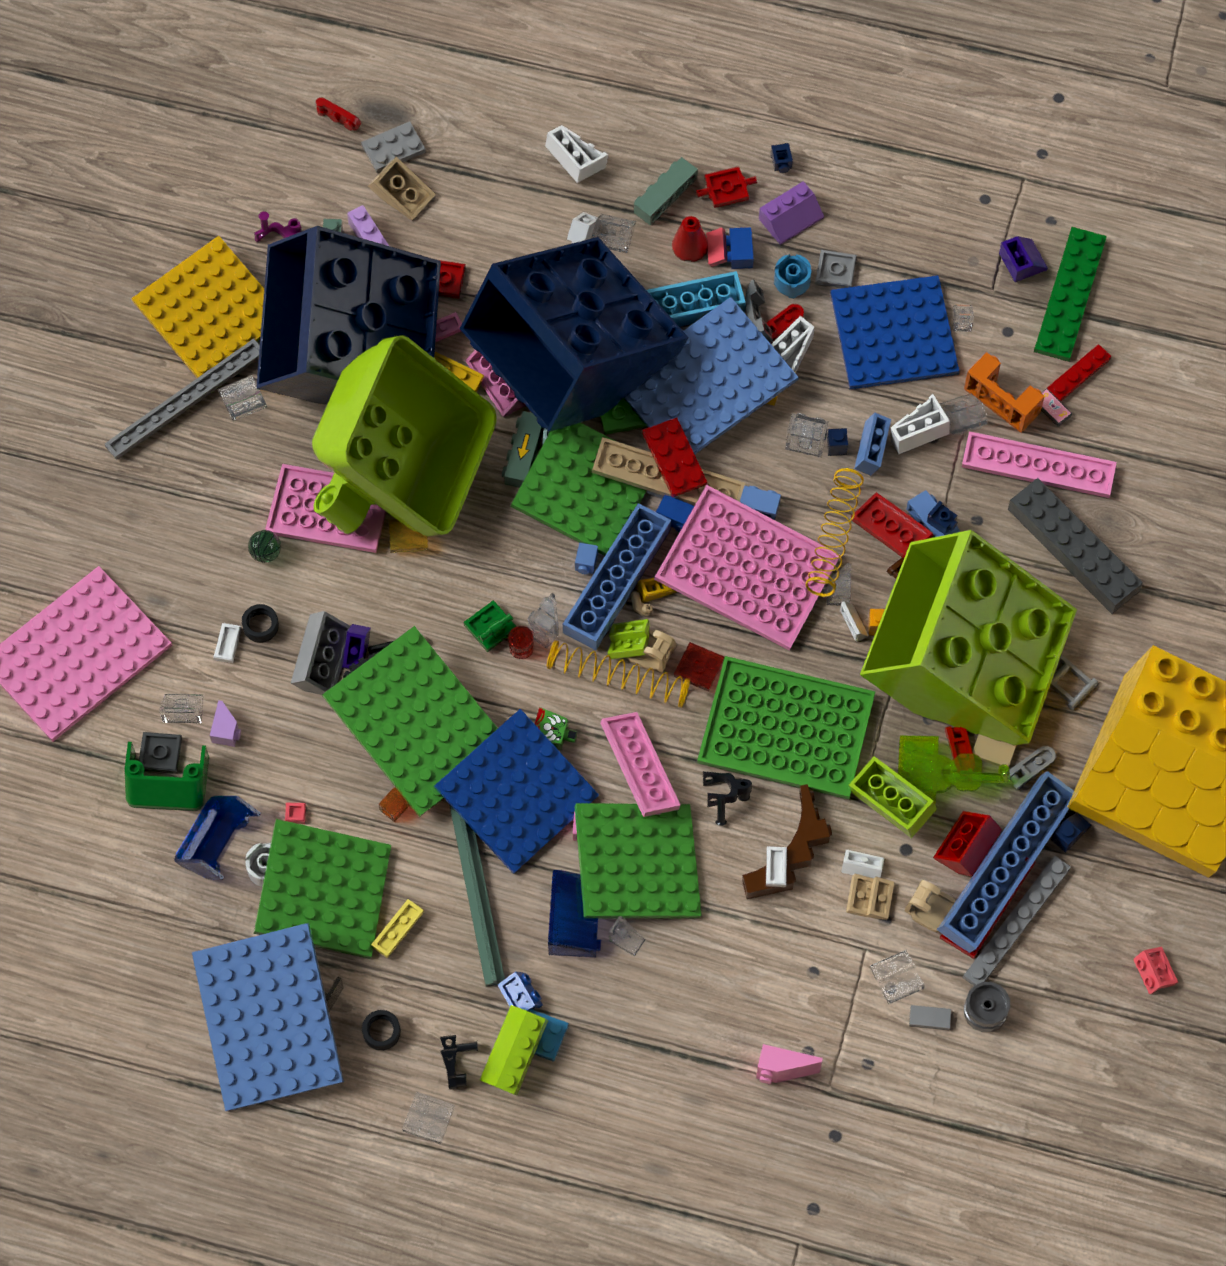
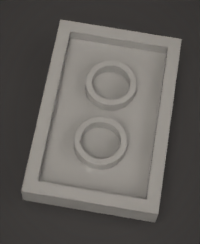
M410 121L361 142L376 173L381 172L395 157L401 162H405L426 153L425 147Z

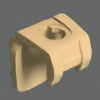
M649 630L648 647L646 646L644 650L646 655L627 657V659L633 664H639L640 667L646 670L653 668L654 671L657 670L663 673L677 644L675 639L666 633L655 630V632Z
M922 880L904 911L911 915L913 921L934 932H939L937 928L956 901L934 884Z

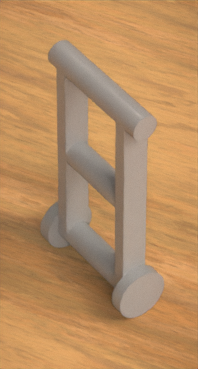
M1061 655L1059 661L1063 666L1054 674L1050 687L1069 702L1068 707L1074 710L1099 683L1095 678L1089 679ZM1068 670L1087 684L1074 698L1057 684Z

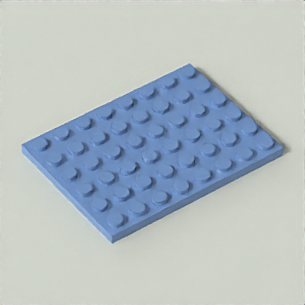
M730 297L686 328L683 332L689 338L680 354L671 359L667 365L653 374L649 380L624 397V399L648 428L677 417L694 454H696L794 384L799 378Z
M309 923L192 952L225 1111L344 1082Z

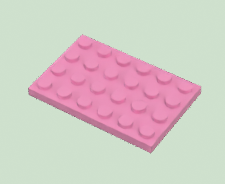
M282 464L265 533L268 534V531L270 535H273L274 532L276 536L376 553L386 511L377 504L371 505L363 523L358 529L352 533L345 534L336 525L329 523L325 517L318 515L313 507L318 493L326 485L330 484L334 473Z

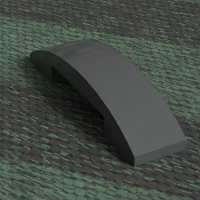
M753 279L750 281L746 293V313L748 318L758 328L757 330L769 342H772L771 328L762 319L759 306L765 303L763 290Z

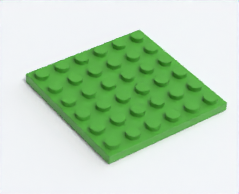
M580 422L549 433L510 507L577 542L598 546V553L605 556L637 504H640L647 490L591 473L602 437L610 440L613 439Z
M575 804L584 918H700L702 916L690 804H680L679 810L643 817L638 804Z
M276 819L253 934L262 935L309 923L314 947L370 959L373 952L371 944L375 940L391 845Z

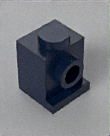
M789 143L771 145L770 155L774 171H779L780 173L788 172L793 166Z
M939 501L929 512L927 523L945 535L958 524L956 521L958 515Z

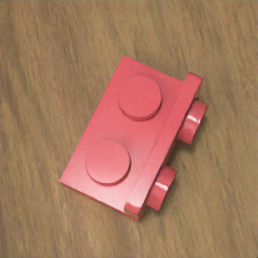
M1162 947L1144 950L1134 958L1136 967L1149 994L1178 983Z

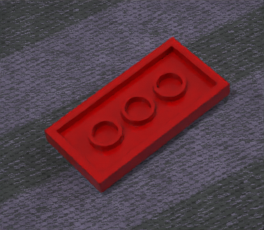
M677 417L642 431L672 498L707 485L704 473Z
M877 492L855 512L852 520L902 558H905L910 542L933 537V533Z

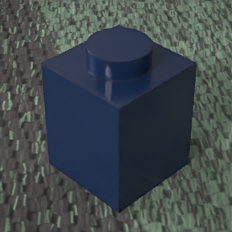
M847 428L828 429V456L847 455Z

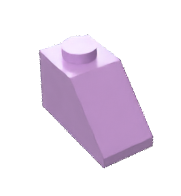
M218 700L210 732L211 742L235 747L236 740L239 741L241 729L238 728L237 721L223 701Z

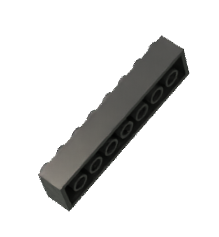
M1038 478L1010 499L1008 506L1010 513L1111 614L1115 613L1140 592L1143 582Z

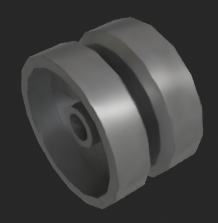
M981 982L975 985L967 995L963 1007L964 1017L973 1029L980 1032H992L999 1029L1005 1023L1010 1009V998L1006 990L993 982Z

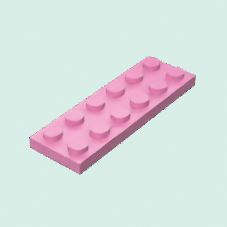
M634 712L603 718L600 724L643 817L679 810L681 805L638 713Z

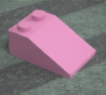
M763 1044L756 1078L760 1079L762 1083L771 1084L772 1082L778 1083L818 1074L821 1070L823 1058Z

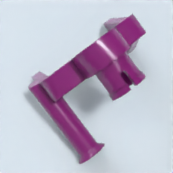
M262 211L258 215L261 220V229L254 232V237L258 243L270 232L274 231L283 238L302 232L300 221L296 218L290 219L285 227L278 222H273L268 226L269 213Z

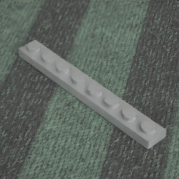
M1056 856L1052 858L963 975V979L973 986L987 980L1071 868L1068 864Z

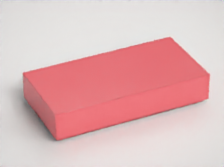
M719 228L707 232L708 264L713 267L727 262L725 229Z

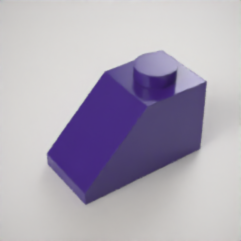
M356 624L350 626L346 635L342 667L349 668L352 663L358 664V659L362 657L365 660L371 627Z

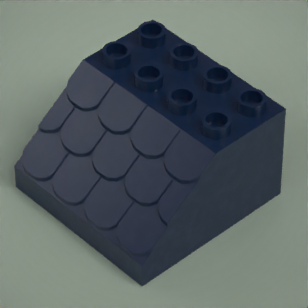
M321 226L312 227L268 244L256 389L317 404H328L340 374L346 366L366 350L378 345L383 339L404 335L434 358L441 261Z
M599 237L493 263L460 327V330L470 340V345L484 356L491 364L493 372L503 378L514 391L515 397L529 408L536 416L538 424L547 429L548 432L604 415L616 406L620 400L667 365L671 359L680 354L689 338Z

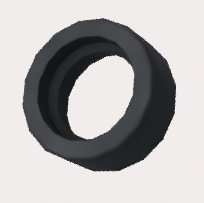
M256 604L244 612L242 627L245 635L250 640L263 643L271 640L277 634L279 621L276 612L270 606ZM265 614L271 618V627L264 632H254L249 627L250 619L256 615Z
M387 1010L371 1012L362 1023L364 1040L369 1047L375 1050L384 1051L390 1049L397 1044L400 1038L401 1028L399 1021L393 1013ZM386 1019L392 1024L393 1034L388 1040L376 1041L371 1037L369 1031L374 1021Z

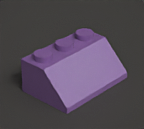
M804 181L759 208V220L780 245L824 218L815 194Z

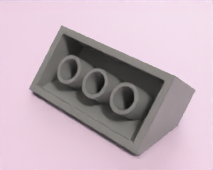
M325 611L310 614L292 676V685L303 691L322 695L338 683L343 665L346 635L350 625Z

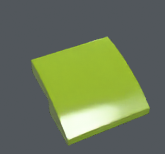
M649 619L614 623L609 634L611 644L607 653L611 659L646 655L644 650L646 646L648 647Z

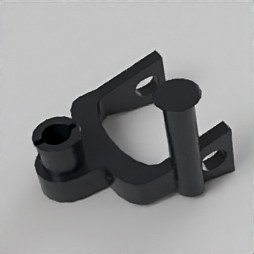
M703 771V786L725 782L730 788L729 794L707 793V807L717 806V820L715 823L719 826L726 825L725 804L734 803L737 801V798L740 801H748L752 791V782L748 779H735L731 773Z
M456 1035L441 1036L440 1039L444 1050L440 1051L447 1070L449 1090L457 1089L460 1086H467L466 1073L456 1075V1053L475 1050L478 1052L477 1041L474 1043L456 1044ZM447 1039L452 1041L451 1045L446 1044Z

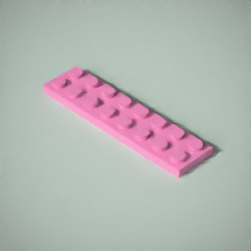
M969 431L962 468L1033 482L1038 478L1044 485L1110 498L1117 462Z

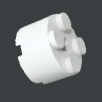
M271 843L256 844L246 854L245 864L249 878L260 887L263 886L266 866L263 865H267Z

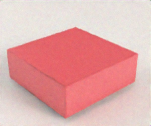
M286 803L285 821L305 824L306 803Z

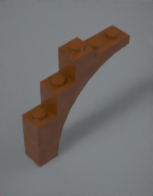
M808 784L801 785L799 789L801 819L791 843L787 846L786 887L766 886V866L759 870L742 876V884L747 900L793 890L796 877L792 870L810 867L812 859H814L812 847L829 843L830 836H832L831 826L826 824L825 818L820 819L818 808L813 806L815 801L813 790H809Z

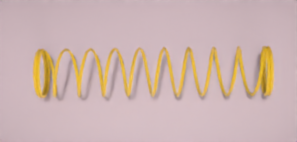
M849 468L839 469L834 474L833 482L841 488L837 487L830 490V494L836 499L829 500L827 506L834 511L826 512L824 517L831 523L821 525L822 531L829 535L818 537V541L823 536L831 537L838 540L842 545L828 546L819 541L820 544L826 547H817L814 552L823 559L811 561V565L817 570L825 572L837 570V577L833 580L826 573L820 571L809 572V579L806 581L805 586L808 591L817 596L826 597L835 593V581L839 577L838 569L842 566L841 557L845 554L846 549L844 545L849 539L847 533L852 528L850 521L855 516L854 509L858 505L857 497L861 494L860 486L863 484L864 478L858 471ZM841 471L853 472L862 481L858 484L849 477L837 476V474ZM838 477L850 479L857 485L844 484L838 480ZM858 487L859 493L857 496H855L852 492H850L847 489H853ZM834 489H842L851 493L854 498H837L832 494V491ZM855 499L856 505L852 508L844 501ZM829 502H843L851 510H835L829 506ZM852 511L853 517L849 520L839 512ZM830 512L844 516L848 521L842 523L833 522L826 518V514ZM849 522L850 528L846 532L842 527L836 524H845ZM826 524L834 525L841 528L845 533L831 534L824 531L823 526ZM846 534L847 540L843 544L839 539L833 536H841ZM843 546L844 551L840 556L836 551L830 548H837ZM820 548L828 549L839 557L825 558L818 555L816 550ZM840 558L841 562L837 568L834 564L824 559L833 560ZM817 560L825 561L836 569L822 570L815 567L813 562ZM814 572L828 576L832 581L823 577L811 578L810 574ZM812 580L821 584L829 583L833 590L830 593H818L809 588L808 582Z
M554 640L551 646L547 660V669H551L553 667L558 652L564 644L566 645V661L564 667V674L566 673L567 668L575 652L577 651V649H580L581 659L578 678H580L587 660L589 659L591 654L594 653L595 666L592 679L593 682L595 681L596 676L604 660L607 657H609V672L607 686H609L610 681L621 661H623L624 670L621 690L624 689L625 684L632 670L637 665L638 678L635 692L636 695L638 694L647 673L649 672V670H652V685L650 699H652L661 678L664 674H666L667 683L664 703L667 702L677 680L681 678V691L678 707L682 708L684 705L690 685V679L688 678L685 679L684 684L681 676L676 678L667 695L669 681L667 672H664L660 676L653 690V668H649L647 670L639 685L640 667L639 664L636 663L631 668L624 682V659H621L617 663L610 677L611 658L609 655L604 657L596 671L597 655L595 651H592L588 655L582 666L583 654L581 647H577L575 649L567 664V643L564 642L559 647V641Z

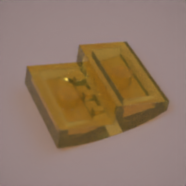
M397 519L389 520L390 553L428 551L427 536L410 530Z

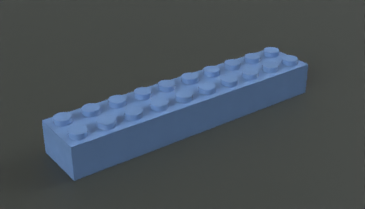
M1048 771L1037 779L937 928V931L969 953L978 947L1069 810L1067 806L1074 790Z

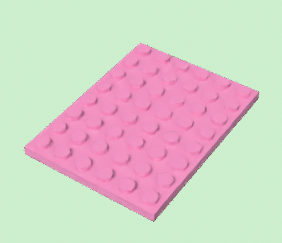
M706 485L654 580L790 651L819 597L808 591L805 585L809 579V572L820 571L811 565V561L814 559H823L817 556L814 550L817 547L825 546ZM820 548L816 550L818 555L825 558L839 557L828 549ZM838 558V559H833V560H828V559H824V560H827V561L831 562L832 564L836 565L837 562H838V560H839V558ZM820 560L813 562V565L819 569H834V566L828 562ZM820 571V572L826 573V574L829 575V576H830L831 573H832V571H830V572ZM814 572V573H811V574H810V577H811V578H812V577H823V578H826V579L829 578L828 576H826V575H824V574H821V573H816V572ZM812 580L808 582L809 588L818 593H821L825 584Z
M98 566L0 644V685L45 735L54 742L168 650L172 643Z

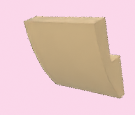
M856 873L853 874L846 912L858 916L887 920L894 881L880 877L870 878Z

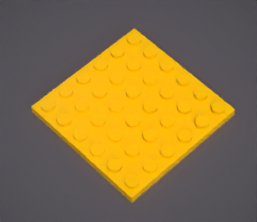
M220 236L214 238L132 297V302L196 378H199L252 339L257 342L261 337L264 288Z

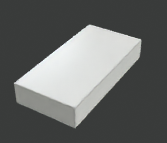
M222 623L214 660L233 663L242 630L241 626Z
M767 847L766 886L786 887L787 847Z

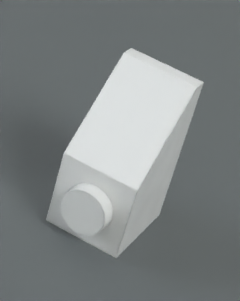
M585 212L581 213L572 220L567 240L576 243L591 239L600 218Z

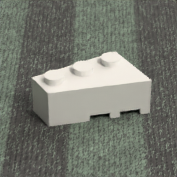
M561 125L547 133L546 148L577 183L606 168L608 154L605 152L601 153L591 143H585L580 139V136Z
M800 316L771 344L795 373L813 339L814 326Z
M933 394L924 404L918 405L914 412L910 415L907 414L891 427V442L898 454L949 434L950 421Z

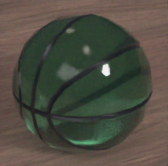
M259 530L250 537L248 551L254 560L268 563L279 556L281 541L274 532Z

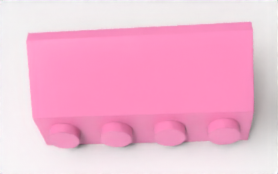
M474 350L465 361L471 369L484 375L481 385L502 417H506L526 406L515 397L514 391L503 378L493 372L491 364L484 356Z

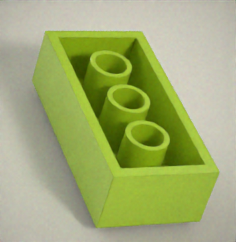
M875 756L849 784L852 793L911 839L937 810L931 798Z

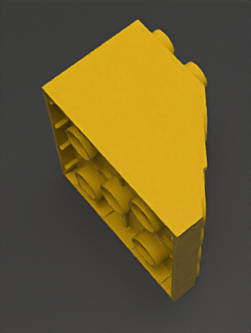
M1152 645L1124 675L1067 807L1208 878L1212 876L1226 857V681Z

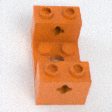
M986 352L967 372L964 389L1022 433L1040 414L1045 396L1039 389L1033 388L1030 385L1015 400L1009 392L1003 391L996 383L1001 363L997 357Z

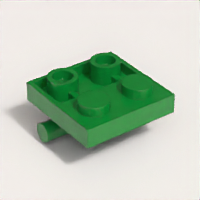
M494 600L463 622L467 630L487 652L517 631V626L512 622L513 617L510 614L506 615Z

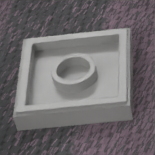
M821 250L815 284L838 288L852 287L857 255Z

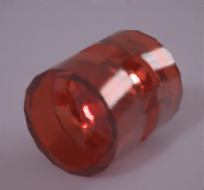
M525 626L513 628L508 638L510 653L517 659H526L534 651L532 631Z

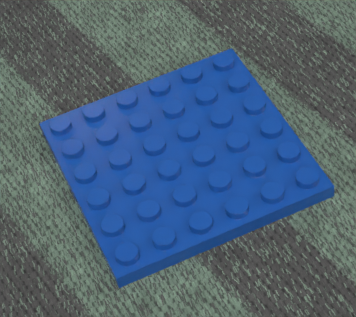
M938 275L830 290L850 390L959 375L958 362Z
M521 709L434 785V788L513 874L574 819V806L576 803H591L599 796Z

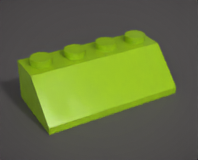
M511 1005L480 1081L517 1096L548 1020Z

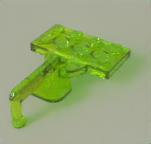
M900 735L898 774L931 798L935 806L936 795L950 790L953 786L959 791H976L980 788L981 783L1010 782V771L1006 764L999 766L998 773H982V760L976 754H959L953 760L946 756L938 755L939 736Z

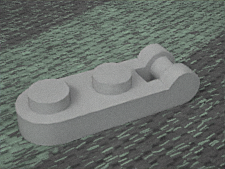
M1040 747L1008 770L1005 776L1008 780L1011 779L1014 783L1013 786L1019 790L1027 782L1054 763L1056 753L1051 747ZM1021 772L1024 776L1019 778L1017 773Z

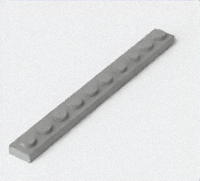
M252 339L104 444L106 449L116 460L259 360L260 345Z

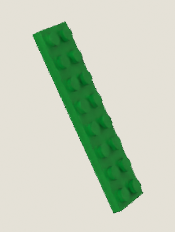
M1071 227L1034 348L1035 353L1067 362L1070 361L1107 236Z

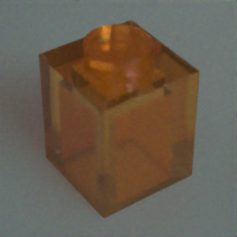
M395 787L379 803L380 811L394 823L410 806Z

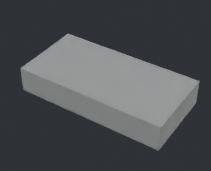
M911 1005L910 1027L950 1030L951 1009Z

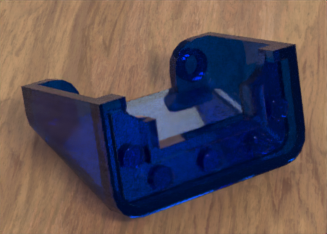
M553 869L548 954L596 958L597 951H601V939H597L598 918H584L580 874Z

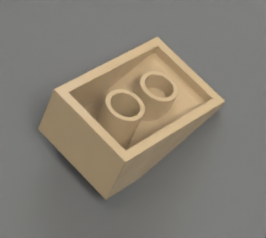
M397 157L391 160L368 185L380 199L410 220H413L436 195Z

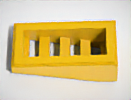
M655 577L639 580L636 586L637 592H640L642 603L676 593L677 591L668 588V586L662 583L663 589H661L660 582L654 580Z

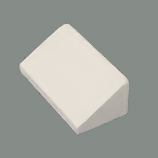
M843 601L840 611L854 640L858 642L868 638V633L855 607Z
M846 850L841 872L849 875L856 873L870 878H881L885 858Z

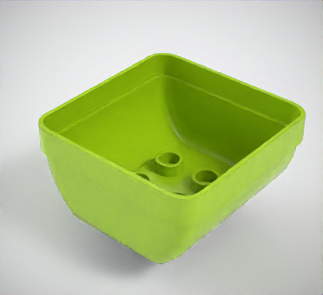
M402 335L383 339L378 345L360 354L341 372L312 438L314 454L322 464L334 472L330 484L326 485L318 493L313 505L314 511L321 517H325L329 523L336 525L345 534L352 533L358 529L363 523L370 506L373 504H377L410 530L419 532L427 537L449 533L457 521L497 422L495 408L408 337Z

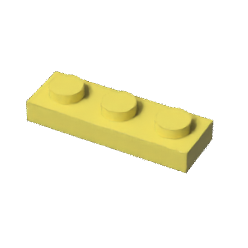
M407 899L371 946L388 958L423 915L424 910Z

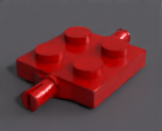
M739 166L704 174L707 186L704 189L696 190L698 198L708 195L712 200L714 208L749 200L747 186L757 184V178L754 176L745 179Z

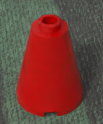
M688 216L683 219L673 238L672 249L675 256L680 260L695 262L706 255L708 241L700 221L694 216Z

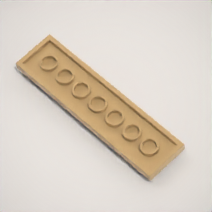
M602 437L591 473L663 496H671L651 452ZM702 469L708 486L740 502L746 483ZM706 485L674 498L695 506Z

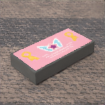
M1047 388L1042 392L1045 397L1041 411L1059 427L1072 416V413Z

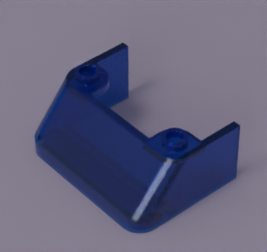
M239 796L211 797L206 802L177 851L174 862L208 880H223L224 876L220 874V863L217 862V859L234 830L245 828L249 823V817L260 816L261 812Z

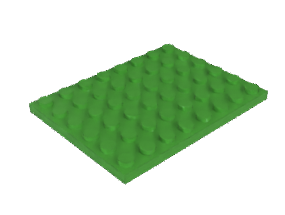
M415 626L322 694L325 701L419 817L444 799L434 788V785L498 729Z
M725 656L697 763L799 788L801 785L808 784L809 790L849 799L851 794L849 784L855 778L875 691Z

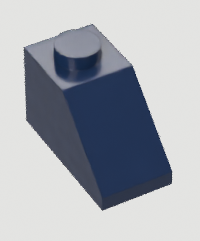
M1075 813L1053 832L1051 841L1066 853L1092 825L1079 813Z

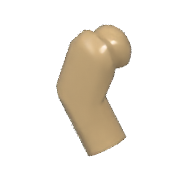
M640 592L631 593L633 610L642 616H649L653 611L652 606L641 602Z

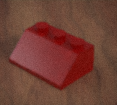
M962 811L933 858L958 874L972 877L997 840L1002 829L990 815Z

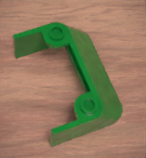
M128 742L124 772L125 797L130 807L197 811L203 807L209 765V754L206 745H202L200 763L188 764L183 770V777L145 776L144 766L140 761L135 760L136 752L132 742Z

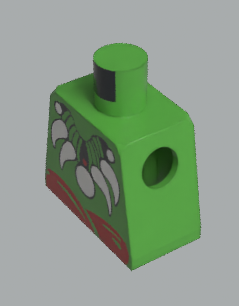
M539 707L535 725L558 750H562L564 741L575 743L577 731L568 729V719Z

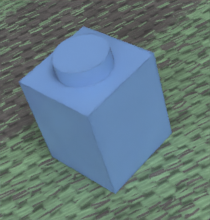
M579 542L575 559V571L581 574H594L598 557V546Z

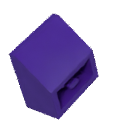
M1016 236L1001 242L999 254L1014 282L1048 270L1032 239Z

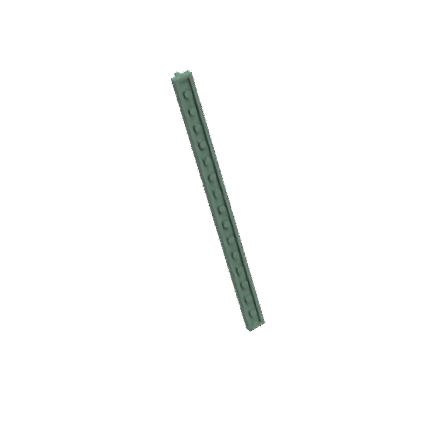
M450 805L485 986L498 985L505 978L476 834Z

